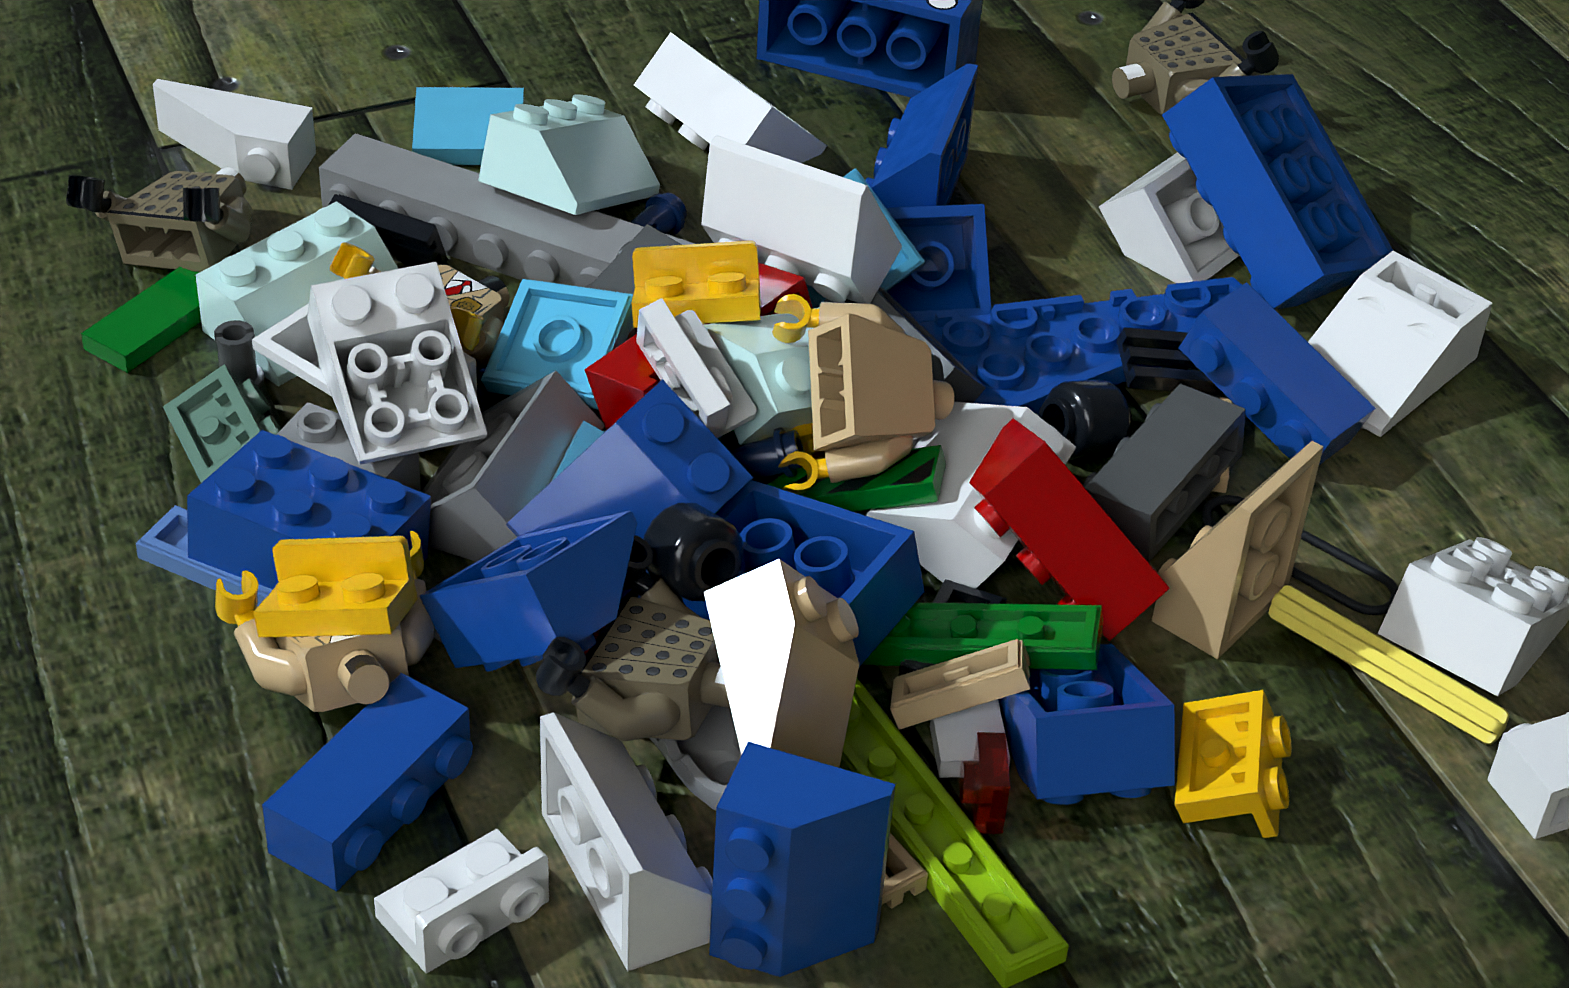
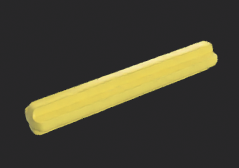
M1284 585L1273 597L1268 612L1272 620L1483 744L1492 745L1506 729L1510 715L1505 708L1292 585Z

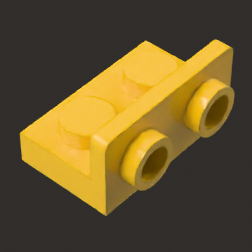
M749 240L640 247L633 251L635 289L631 304L634 328L638 327L639 309L660 298L664 300L674 317L687 310H693L702 324L760 320L761 294L756 242Z
M403 536L280 540L272 549L279 583L276 584L270 594L254 610L258 637L392 634L418 600L407 539Z
M1264 690L1183 704L1174 804L1183 823L1252 813L1263 838L1278 836L1280 809H1287L1289 806V790L1286 776L1282 769V758L1291 756L1292 744L1285 717L1283 715L1274 716Z

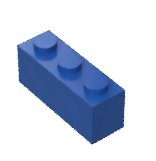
M1247 282L1202 311L1179 346V349L1235 405L1246 409L1245 415L1289 459L1295 456L1308 443L1314 441L1323 446L1320 465L1349 444L1376 409Z
M400 673L389 684L387 693L381 700L368 704L262 804L268 853L337 892L358 870L363 871L375 861L382 845L403 824H410L419 817L425 808L427 800L448 779H455L464 771L473 751V745L470 741L469 708Z

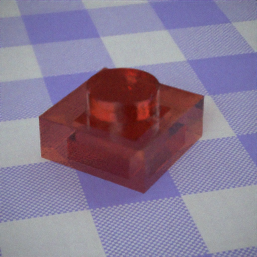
M977 732L973 761L961 762L959 780L960 802L972 804L974 826L980 833L1003 834L1010 791L1006 733Z

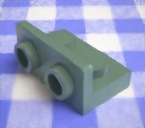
M225 364L163 406L201 483L261 430L276 435L282 429L271 415L265 417L264 413L271 409V405L251 378L241 383Z

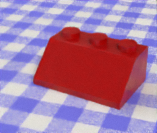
M1014 418L1002 428L969 481L970 485L983 498L974 509L1000 538L1009 530L1025 547L1016 555L1024 567L1041 585H1044L1052 578L1066 594L1057 603L1058 605H1102V635L1108 641H1111L1170 588L1049 445Z

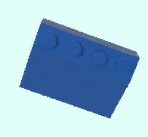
M1293 74L1212 77L1162 114L1170 129L1169 138L1173 147L1181 156L1186 158L1197 178L1196 187L1199 194L1209 205L1213 206L1224 226L1223 235L1227 244L1235 253L1241 256L1251 274L1250 283L1252 288L1274 310L1298 306L1356 282L1361 274L1394 251Z

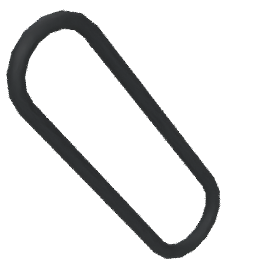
M1223 495L1209 500L1202 509L1204 524L1211 527L1216 525L1211 517V512L1215 507L1225 504L1238 505L1245 498ZM1305 530L1302 531V540L1380 581L1389 589L1391 598L1382 605H1365L1293 567L1291 577L1356 612L1375 616L1387 614L1399 588L1392 578Z

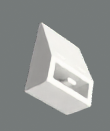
M1392 251L1359 276L1308 343L1376 408L1361 428L1381 437L1477 358L1493 303Z
M437 262L311 285L307 319L323 376L359 465L487 438L486 427Z
M1477 537L1475 541L1469 539L1409 563L1378 634L1476 686L1499 696L1520 682L1569 621V579L1545 567L1535 566L1532 571L1510 560L1512 552L1495 541L1482 537Z

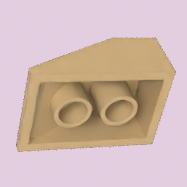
M1314 441L1308 443L1235 506L1215 526L1206 525L1196 535L1191 547L1177 560L1170 558L1162 565L1157 574L1170 589L1156 600L1152 622L1218 659L1269 610L1275 594L1284 585H1289L1323 446Z
M780 559L705 591V600L741 755L747 743L752 742L839 768L859 668L853 639L858 637L859 630L855 615L849 604L843 598H836L820 587L812 577H805Z

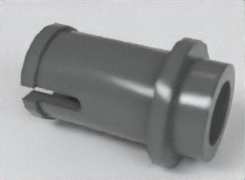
M240 320L222 323L214 330L219 367L225 364L241 383L251 378L260 388L264 383V372L256 364V354L252 345V339L255 338L252 325Z

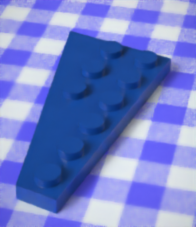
M1234 277L1168 284L1165 294L1136 297L1132 289L1111 291L1109 300L1084 303L1081 295L995 304L991 314L961 317L957 309L935 311L934 321L919 323L986 387L974 403L1028 407L1035 414L1039 415L1040 407L1052 388L1062 382L1107 380L1114 385L1126 382L1117 345V338L1124 327L1188 333L1202 311L1242 286V284ZM1138 364V366H1144V367H1157V368L1164 367V366Z

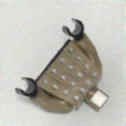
M1172 0L1170 4L1164 2L1147 25L1131 38L1126 66L1116 68L1113 71L1112 84L1118 97L1124 99L1140 95L1162 115L1212 77L1250 76L1254 72L1264 74L1273 71L1278 65L1279 54L1274 43L1269 42L1264 31H1256L1246 37L1243 42L1242 48L1247 57L1244 59L1193 12L1185 15L1181 14L1185 8L1193 9L1199 7L1205 0Z
M222 168L216 174L189 171L170 172L129 198L111 191L104 192L105 180L69 175L66 195L67 205L95 212L97 217L110 222L123 264L168 269L182 267L191 271L201 272L221 262L238 243H243L250 237L253 214L249 202L243 196L247 190L246 182L242 175L233 168Z
M636 535L634 536L623 590L634 588L639 596L637 598L627 595L623 597L619 605L617 618L605 625L596 639V644L590 648L586 655L583 649L573 640L565 637L554 638L543 654V662L536 672V681L538 687L544 693L552 696H561L566 694L567 691L573 695L571 703L577 709L578 723L604 734L612 735L618 740L630 741L641 738L687 740L695 737L712 705L731 709L711 621L700 617L687 607L662 578L654 581L646 572L653 560V551L644 539Z

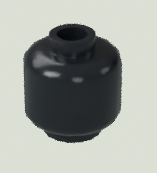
M1107 380L1065 381L1052 388L1040 407L1038 415L1076 446L1069 460L1100 459L1112 456L1119 442L1124 437H1128L1132 423L1131 410L1125 396L1119 387Z
M677 503L665 508L652 520L644 534L643 539L651 546L653 551V560L647 568L653 580L656 581L662 578L677 595L689 601H706L705 591L736 578L741 570L744 556L742 537L732 523L697 503Z

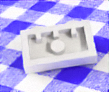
M662 298L639 309L636 338L638 346L659 379H663L716 438L755 418L757 411L755 404L693 310H687L674 317Z
M495 829L375 897V916L427 974L451 959H459L466 956L475 949L479 942L513 922L519 923L527 920L542 905L549 902L548 857L539 847H534L521 854L498 829Z

